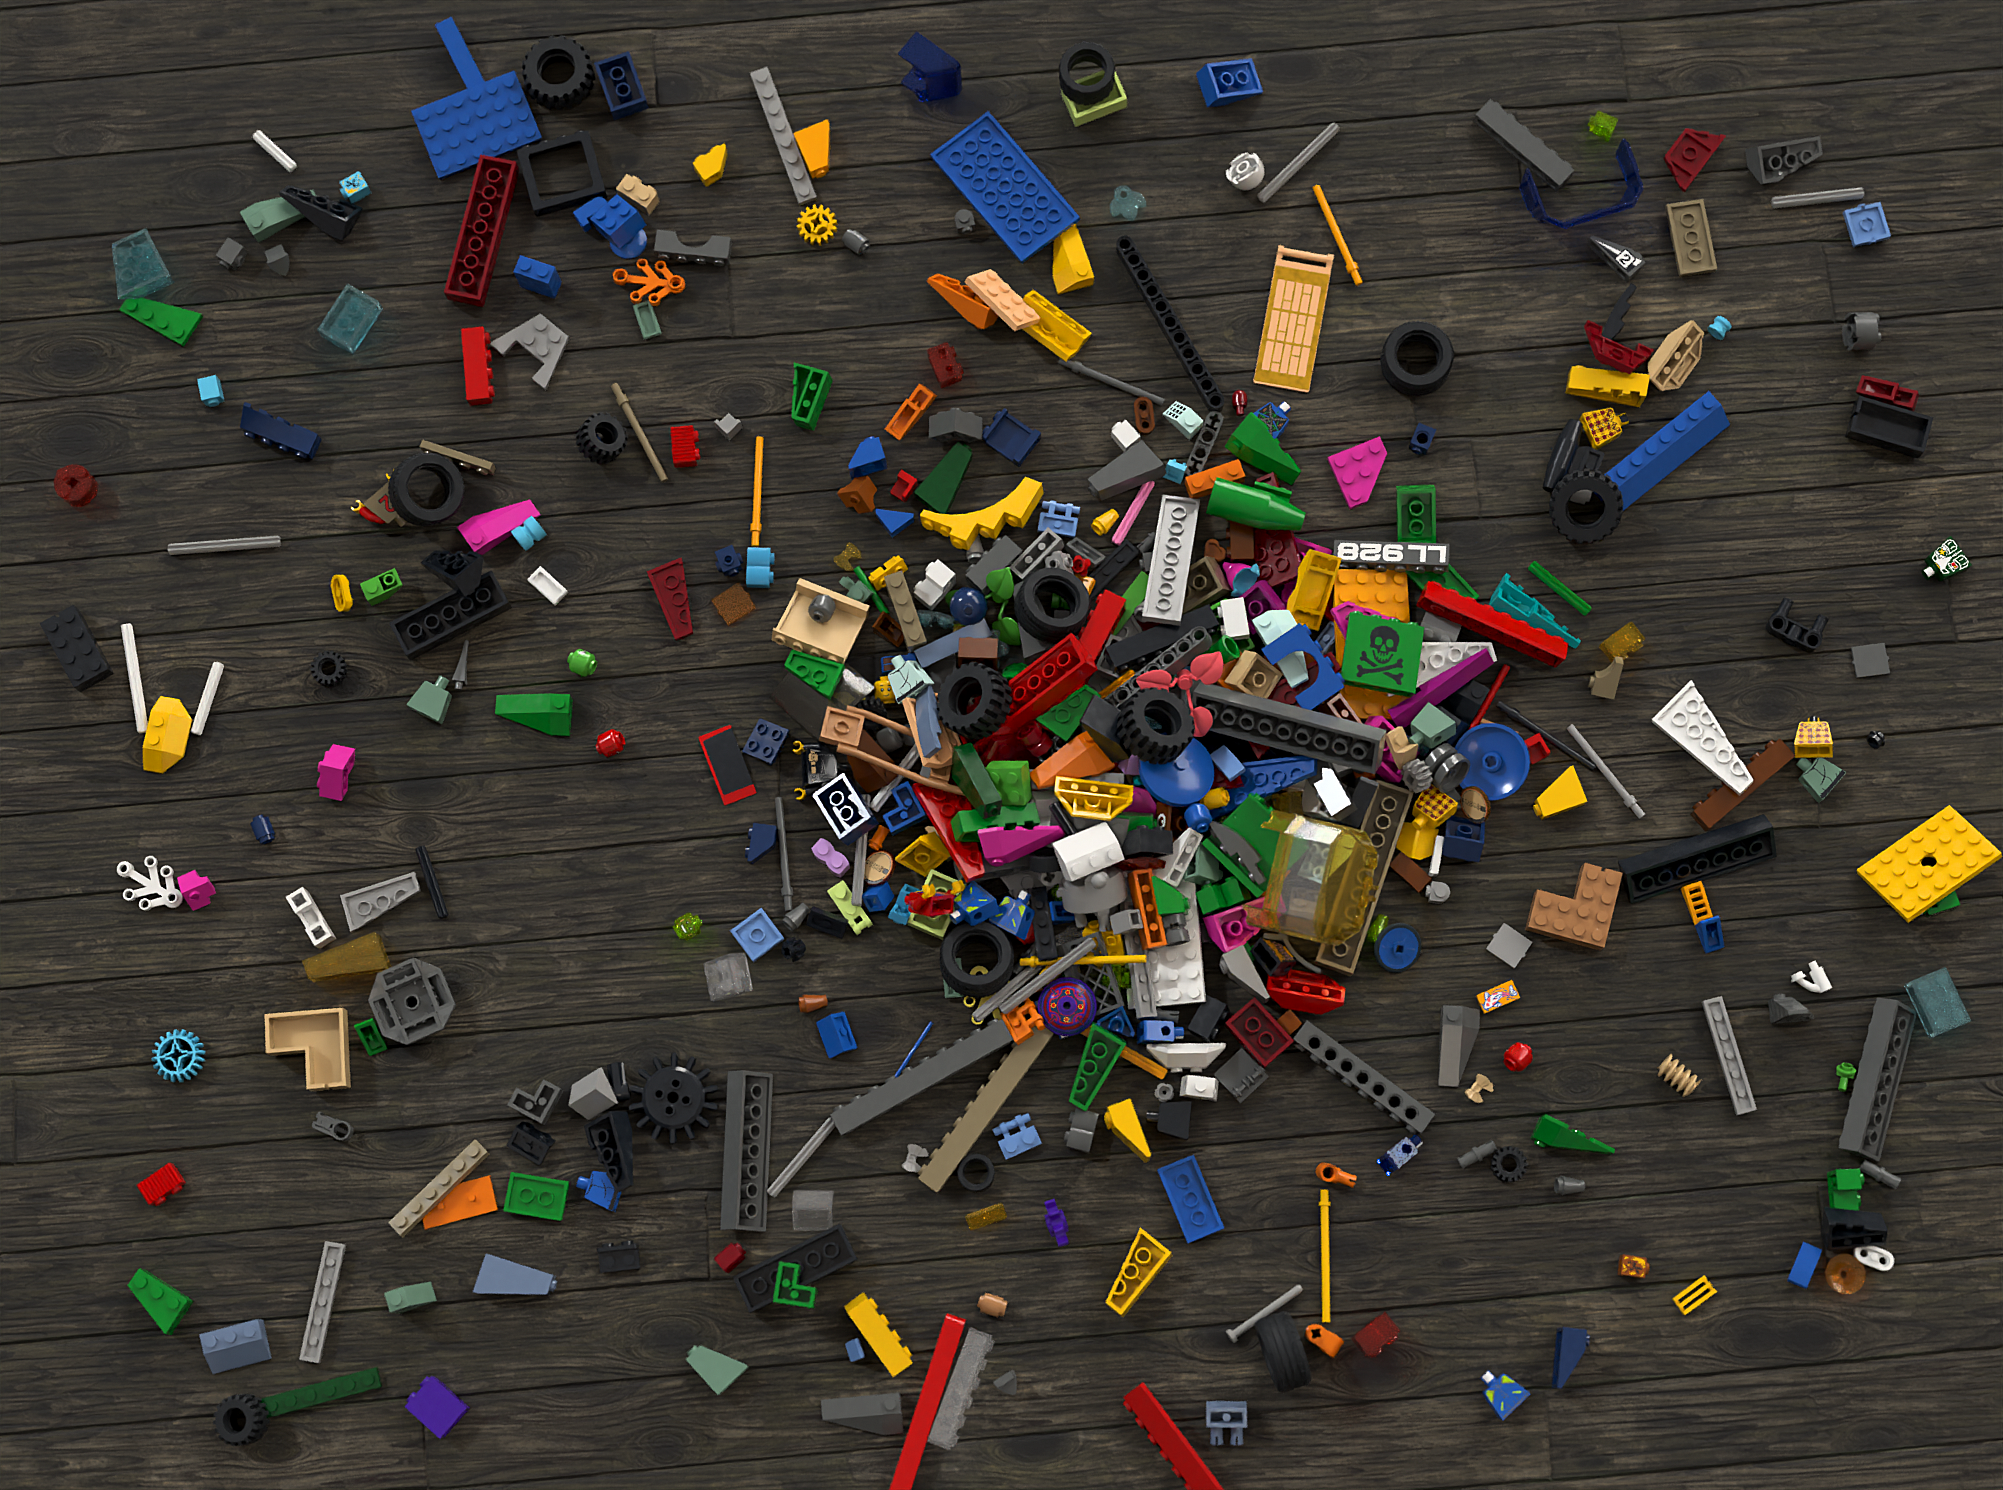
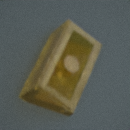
M998 1203L967 1214L965 1217L969 1229L974 1230L1006 1219L1007 1215L1003 1203Z

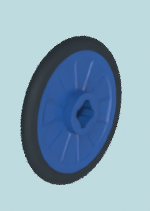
M1395 923L1382 930L1374 946V954L1378 964L1384 970L1393 973L1403 972L1410 968L1418 960L1421 953V939L1418 932L1412 926L1404 923Z

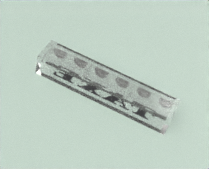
M970 1327L927 1442L948 1450L951 1447H956L959 1439L956 1433L958 1428H963L966 1420V1417L963 1416L965 1409H970L974 1399L970 1397L972 1390L977 1391L981 1380L977 1378L980 1370L984 1371L988 1361L984 1358L987 1351H992L995 1342L992 1340V1335Z

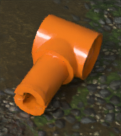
M1321 1163L1316 1168V1176L1323 1181L1338 1182L1353 1187L1355 1184L1349 1181V1179L1356 1181V1175L1343 1172L1332 1164ZM1326 1167L1330 1169L1328 1177L1323 1176V1170Z

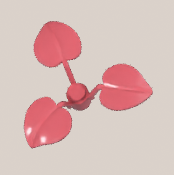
M1220 651L1196 657L1191 663V672L1182 669L1177 673L1172 683L1171 674L1164 670L1149 671L1136 678V682L1141 689L1156 687L1158 690L1161 688L1166 689L1169 693V687H1173L1177 683L1180 689L1186 690L1191 711L1190 715L1193 716L1195 722L1193 724L1195 725L1193 736L1203 737L1206 735L1213 723L1212 714L1205 707L1193 708L1189 688L1193 684L1192 679L1195 681L1200 679L1205 685L1213 684L1219 680L1223 671V659Z

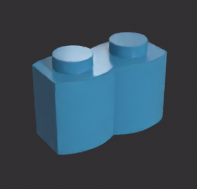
M748 547L747 587L770 588V583L774 582V572L770 571L771 565L775 563V553H771V548Z

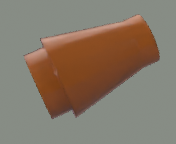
M803 995V997H798L801 1013L805 1012L807 1014L828 1006L826 995Z

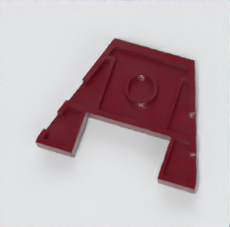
M1589 320L1584 325L1595 359L1604 365L1616 368L1619 372L1631 374L1650 358L1654 351L1640 343L1637 344L1634 351L1601 336L1603 326Z

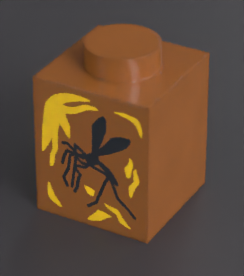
M1620 1255L1618 1275L1640 1279L1645 1278V1275H1648L1649 1263H1646L1647 1258Z

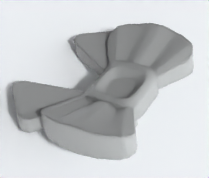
M909 1144L907 1146L909 1153L906 1161L902 1164V1168L910 1172H918L921 1167L916 1163L917 1156L928 1157L929 1155L925 1148L922 1149L918 1145Z

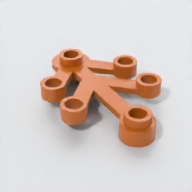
M639 259L637 261V268L639 271L644 272L647 277L628 275L626 270L621 268L613 272V280L617 285H624L626 283L646 285L630 294L631 302L634 304L640 303L643 296L657 287L664 288L657 293L649 295V303L652 306L659 305L660 299L668 294L680 293L685 288L684 279L678 275H672L664 261L656 262L655 269L657 273L663 274L666 279H659L649 267L646 259Z

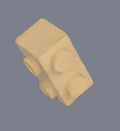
M626 174L616 188L618 195L648 216L659 203L657 191L649 185L647 187L643 185L642 181L636 176L631 177Z

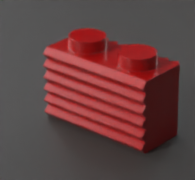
M693 425L671 427L674 467L697 466V460H700L699 448L696 449V442H699L698 430L695 431Z
M168 1163L136 1186L149 1205L159 1206L166 1201L165 1197L171 1193L173 1195L179 1193L183 1189L182 1186L186 1184V1181L175 1165Z

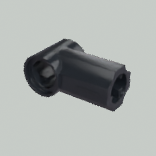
M624 1062L607 1064L609 1084L617 1101L630 1100L629 1084L626 1081Z

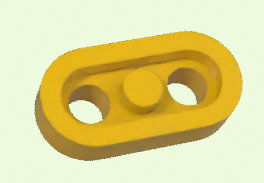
M334 575L331 580V589L335 607L340 612H347L353 605L349 581L345 575Z

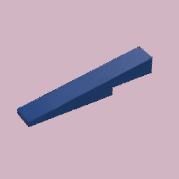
M452 17L435 24L466 88L484 83Z

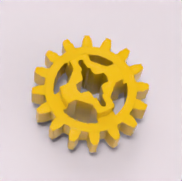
M813 205L812 210L806 207L807 212L800 213L802 218L797 219L799 223L797 230L800 231V237L805 236V242L811 240V245L818 242L820 246L821 241L824 240V242L828 243V237L834 238L832 232H837L835 227L837 220L834 219V213L830 214L829 208L824 210L823 205H821L817 209L816 205ZM805 227L811 231V234L806 231Z

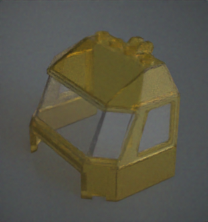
M1273 810L1270 814L1271 819L1268 822H1263L1260 826L1280 832L1262 909L1242 904L1243 910L1247 911L1248 914L1245 918L1247 925L1319 943L1340 945L1360 931L1364 923V912L1368 902H1376V898L1368 894L1369 890L1375 891L1379 889V886L1373 885L1372 878L1374 869L1378 864V853L1364 830Z

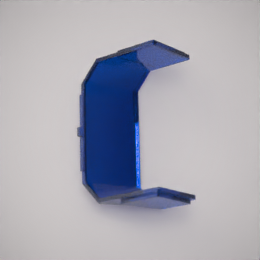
M1625 138L1622 139L1615 153L1628 186L1620 202L1564 220H1556L1547 216L1532 174L1528 168L1525 170L1519 186L1527 210L1531 211L1533 218L1553 227L1566 229L1633 208L1643 191V183L1629 142Z

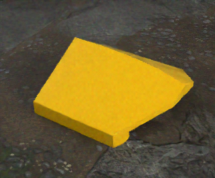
M1404 822L1396 848L1412 859L1421 860L1433 855L1435 839L1439 829H1431L1425 825L1421 830H1418L1412 823Z

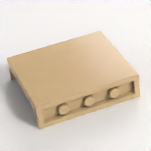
M799 578L791 601L778 626L773 628L772 641L779 645L790 647L795 651L844 664L868 617L870 606ZM825 594L833 599L836 608L828 622L820 623L810 617L808 608L815 596Z

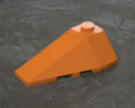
M936 274L927 279V282L968 322L974 324L975 327L985 329L993 325L999 317L969 286L960 285L959 280L941 274Z
M1085 731L1073 738L1031 771L1030 779L1038 789L1055 786L1056 776L1075 779L1090 775L1095 777L1114 768L1115 764L1110 761L1088 732Z

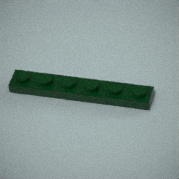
M378 1367L262 1398L261 1403L266 1404L265 1410L269 1411L267 1418L380 1388L382 1384Z

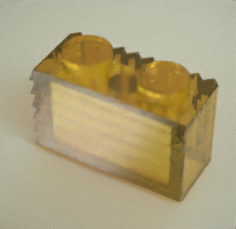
M1631 621L1603 641L1599 648L1611 663L1615 656L1622 657L1623 661L1628 658L1627 654L1633 650L1635 653L1644 646L1642 643L1645 637Z

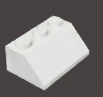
M1106 822L1052 843L1064 878L1068 881H1074L1124 860L1119 842Z

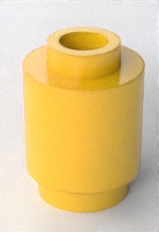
M1223 787L1209 790L1200 800V804L1207 806L1208 810L1227 806L1230 796Z

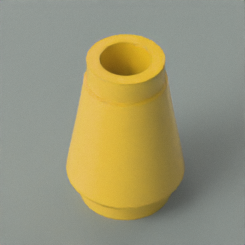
M1111 509L1095 518L1091 527L1100 536L1106 534L1119 518V515L1114 509Z

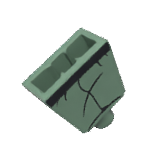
M1817 757L1812 763L1807 758H1801L1796 763L1804 771L1798 780L1818 803L1828 795L1846 774L1844 770L1822 757Z

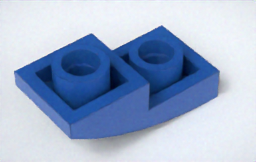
M1803 1242L1787 1281L1806 1289L1822 1250Z

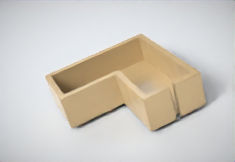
M333 1008L265 1014L266 1053L271 1056L305 1053L306 1085L308 1090L321 1091L329 1090V1088H351L348 1011L346 1009Z

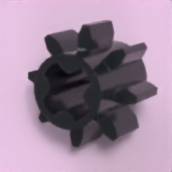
M795 936L783 942L782 954L787 960L791 958L795 962L805 956L806 946L801 939L796 940Z

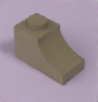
M1615 656L1610 666L1602 671H1595L1594 677L1590 676L1588 687L1591 688V695L1610 699L1615 698L1623 668L1622 657Z

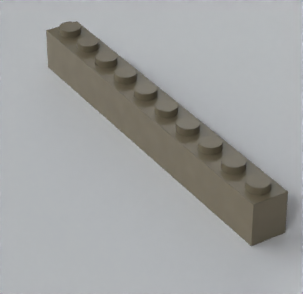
M1034 1026L1032 1028L1033 1036L1020 1045L1015 1043V1041L1011 1045L1013 1050L1009 1055L1006 1053L999 1062L1002 1064L998 1070L994 1069L988 1077L989 1083L986 1086L982 1085L977 1091L978 1098L975 1102L972 1100L965 1108L967 1112L964 1117L961 1118L959 1116L953 1124L955 1127L951 1134L948 1132L942 1139V1147L939 1150L936 1148L929 1157L932 1160L928 1166L924 1164L919 1170L918 1174L920 1176L918 1179L937 1194L1054 1036V1033L1046 1027L1039 1031Z

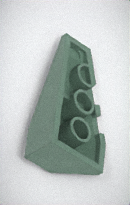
M310 190L312 195L316 196L315 192ZM282 197L257 202L240 212L258 243L305 217Z

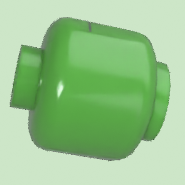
M577 649L574 653L571 652L567 659L570 671L584 677L593 674L597 666L594 654L583 649Z

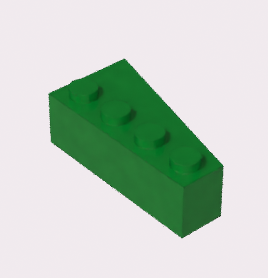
M1035 802L1027 803L1026 805L1001 806L1000 815L982 819L976 810H962L950 821L956 842H980L978 834L980 829L1004 827V830H1015V827L1022 826V828L1033 830V827L1041 823Z
M1093 1021L1069 1096V1102L1084 1111L1088 1109L1126 1046V1041Z

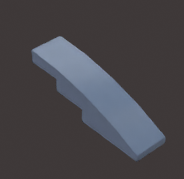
M983 618L978 624L965 626L914 652L921 667L924 668L958 652L959 638H987L992 633L985 618Z
M928 685L916 696V724L924 758H931L942 749L938 738L942 733L938 722L940 720L938 712L940 711L937 710V700L932 685Z

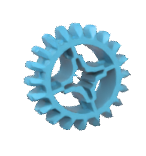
M174 1030L173 1035L170 1032H166L167 1038L161 1036L160 1040L162 1043H155L158 1050H152V1053L157 1054L156 1057L152 1058V1061L158 1063L153 1067L159 1069V1075L164 1074V1079L168 1080L170 1078L172 1082H175L178 1078L179 1082H183L184 1076L187 1080H190V1073L196 1076L198 1073L195 1069H202V1066L198 1064L199 1062H205V1059L200 1057V1055L205 1054V1051L199 1049L204 1045L203 1043H198L199 1037L193 1038L194 1034L192 1032L187 1034L186 1030H182L180 1033L178 1030ZM181 1040L187 1041L192 1051H184ZM172 1044V1050L169 1053H165L167 1048ZM179 1053L185 1054V1055L180 1056L178 1059L173 1058V1057L179 1055ZM192 1058L190 1064L185 1068V1062ZM165 1061H173L177 1071H171Z

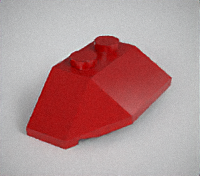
M1291 969L1285 976L1270 977L1268 975L1266 991L1282 1008L1321 1015L1344 1005L1345 988L1326 975Z

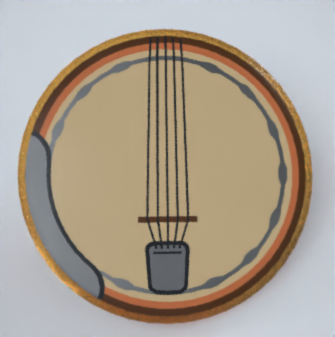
M1476 786L1464 788L1460 794L1462 797L1460 804L1463 814L1473 823L1485 822L1489 818L1491 811L1487 795Z

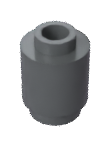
M849 229L842 237L844 245L858 255L867 253L870 248V240L856 230Z

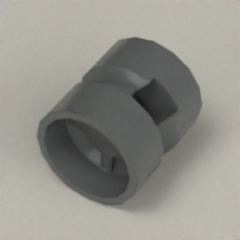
M1184 913L1162 917L1164 931L1166 932L1167 945L1165 946H1176L1190 941L1189 932L1185 929L1187 923ZM1172 927H1179V929L1171 930Z

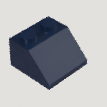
M1451 816L1447 819L1443 833L1442 855L1449 858L1464 859L1469 862H1479L1484 846L1485 822L1476 823L1467 818Z

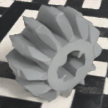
M1416 759L1402 766L1403 770L1400 772L1403 777L1401 779L1404 780L1405 786H1408L1409 791L1418 793L1431 786L1433 781L1431 777L1432 772L1429 771V766H1426L1424 761Z

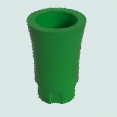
M1223 635L1211 648L1203 653L1211 654L1220 651L1223 665L1240 657L1238 645L1228 635Z

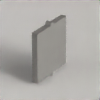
M1503 923L1497 934L1493 935V939L1486 950L1512 968H1515L1521 958L1525 957V952L1532 944V941Z

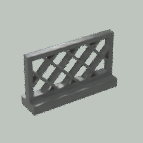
M1101 931L1056 946L1059 957H1064L1072 951L1073 945H1080L1086 939L1095 937L1098 941V947L1096 950L1092 949L1091 952L1094 953V956H1108ZM1081 964L1071 965L1064 970L1065 977L1076 978L1085 984L1087 981L1095 984L1092 991L1094 996L1099 987L1106 990L1103 1000L1095 996L1096 1001L1101 1003L1095 1016L1125 1006L1111 964H1104L1102 969L1095 964H1087L1089 968L1086 975L1080 971L1079 967ZM1093 968L1100 972L1097 981L1089 977ZM1104 975L1110 979L1108 987L1101 984ZM1110 993L1116 997V1005L1107 1003Z

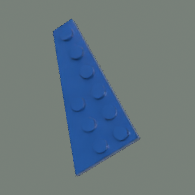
M1300 755L1241 763L1246 770L1240 775L1244 787L1227 789L1230 800L1227 806L1209 810L1212 820L1233 812L1248 797L1249 793H1258L1264 798L1317 775V759Z

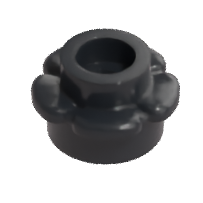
M1871 731L1866 739L1867 743L1874 749L1885 745V737L1879 731Z

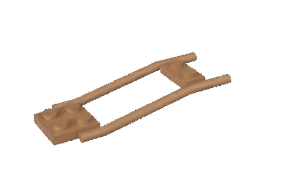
M847 705L846 711L827 706L819 741L838 746L836 750L838 753L859 758L925 786L965 796L958 786L948 784L952 765L938 769L931 768L929 778H926L857 750L864 718L913 737L911 728L867 710Z

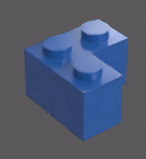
M908 781L891 789L898 808L882 816L891 835L894 836L925 820L926 814Z

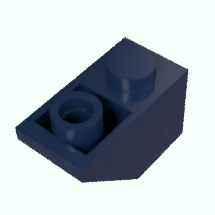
M753 823V828H749L748 839H751L750 847H746L745 858H748L749 864H754L775 848L777 826Z

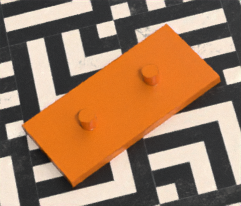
M490 1175L459 1183L422 1219L424 1229L498 1210Z

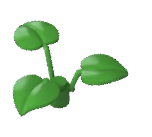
M1010 568L991 571L986 576V583L991 592L985 597L987 599L992 596L995 602L1003 603L998 615L999 621H995L992 624L993 632L999 640L1006 644L1020 645L1022 643L1018 624L1008 617L1002 619L1003 611L1008 603L1007 599L1012 597L1014 593ZM957 590L950 591L945 595V600L949 607L951 598Z

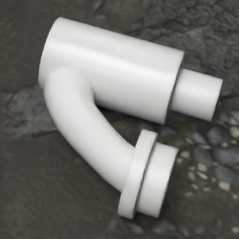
M1816 961L1809 963L1812 970L1809 973L1815 984L1806 981L1803 978L1806 975L1802 971L1791 976L1792 982L1796 981L1812 992L1822 993L1832 988L1823 968L1818 967Z

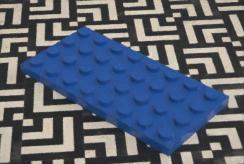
M989 111L930 154L932 160L1021 264L1080 220L1079 215Z

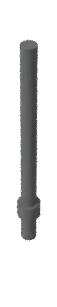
M1060 358L1058 364L1072 369L1071 371L1077 374L1080 372L1136 396L1147 397L1151 402L1162 406L1165 399L1085 367L1082 365L1083 363L1068 360L1066 362Z
M776 797L775 806L783 883L781 894L784 897L785 911L789 912L793 910L791 897L793 896V887L790 886L783 798Z

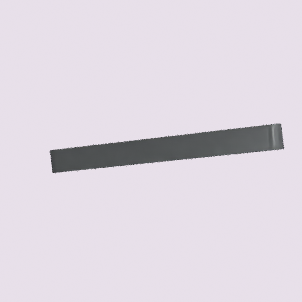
M1195 627L1103 700L1121 710L1137 691L1141 690L1136 682L1138 676L1153 670H1164L1173 677L1196 657L1209 649L1212 645V638L1204 627ZM1082 725L1079 726L1068 742L1075 738L1078 733L1086 731ZM1055 736L1052 739L1053 742L1050 749L1045 754L1039 756L1038 759L1043 763L1049 756H1052L1067 743L1058 736Z

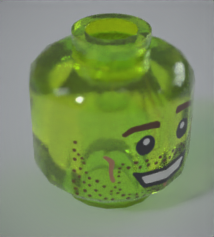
M687 912L674 920L675 925L672 927L680 940L683 938L685 941H689L701 933L699 926L703 924L698 915L693 916L692 913Z

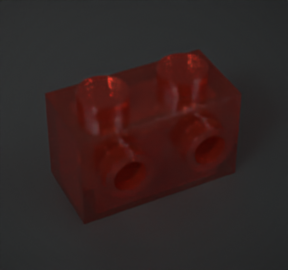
M948 342L927 349V356L941 389L962 381L964 371L961 364L956 363L955 357L957 355L953 346L950 347Z

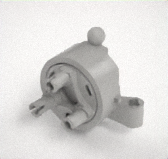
M1124 858L1120 862L1074 881L1065 880L1062 870L1047 874L1036 872V875L1046 886L1059 883V889L1056 892L1057 897L1062 898L1063 907L1066 911L1074 913L1076 927L1087 926L1086 913H1094L1098 919L1099 930L1105 932L1106 928L1108 931L1112 929L1109 916L1119 913L1118 904L1124 901L1128 895L1124 880L1128 875L1118 866L1128 863L1130 859Z

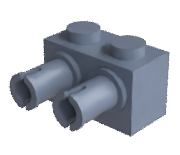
M1207 1401L1206 1424L1207 1427H1211L1210 1443L1212 1445H1216V1437H1218V1445L1223 1444V1427L1231 1428L1230 1444L1236 1445V1437H1238V1445L1243 1444V1428H1247V1401Z

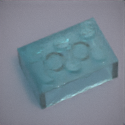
M347 284L317 330L324 339L354 355L383 310V307L378 300Z
M1946 967L1904 984L1929 1039L1971 1021Z

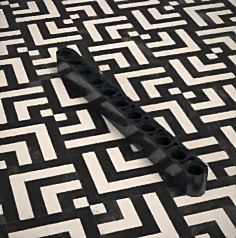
M1129 236L1119 237L1116 244V252L1206 408L1209 412L1217 411L1220 413L1224 406V397L1135 243ZM1122 244H1127L1129 248L1122 249L1120 246ZM1134 259L1137 260L1138 263L1132 265L1129 263V261ZM1145 275L1147 279L1140 280L1138 276ZM1152 290L1156 292V295L1150 296L1147 292ZM1163 306L1165 310L1160 312L1156 308ZM1173 322L1175 325L1173 327H1167L1165 323ZM1181 337L1184 341L1177 343L1174 339ZM1185 353H1190L1193 355V357L1187 359L1183 355ZM1197 368L1200 369L1202 373L1194 374L1192 370ZM1204 384L1210 385L1211 389L1204 390L1201 386ZM1217 400L1220 402V405L1214 406L1211 404V401Z

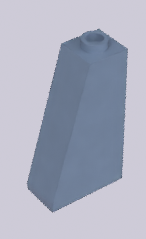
M486 1254L473 1292L478 1294L550 1295L556 1288L557 1280H555V1275Z

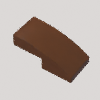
M1400 852L1389 865L1392 871L1403 878L1405 883L1419 894L1432 881V878L1403 852Z

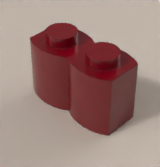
M731 1242L714 1257V1260L729 1274L746 1259L744 1254L747 1252L740 1244Z

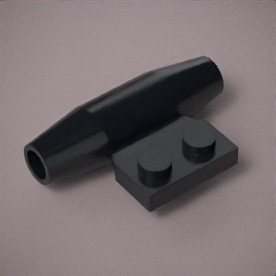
M1569 419L1556 441L1547 464L1543 489L1547 492L1552 493L1556 484L1565 475L1572 474L1573 471L1590 469V471L1595 472L1599 470L1605 453L1589 446L1579 447L1583 424L1578 420Z

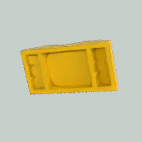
M1312 549L1308 550L1298 567L1297 583L1287 602V610L1290 611L1297 624L1301 623L1302 626L1306 624L1309 629L1319 630L1342 558Z

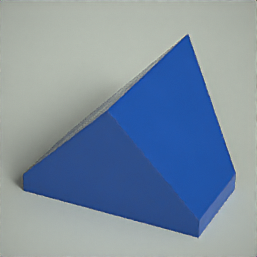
M1123 1006L1097 1021L1098 1025L1108 1031L1130 1038L1134 1037L1135 1032Z

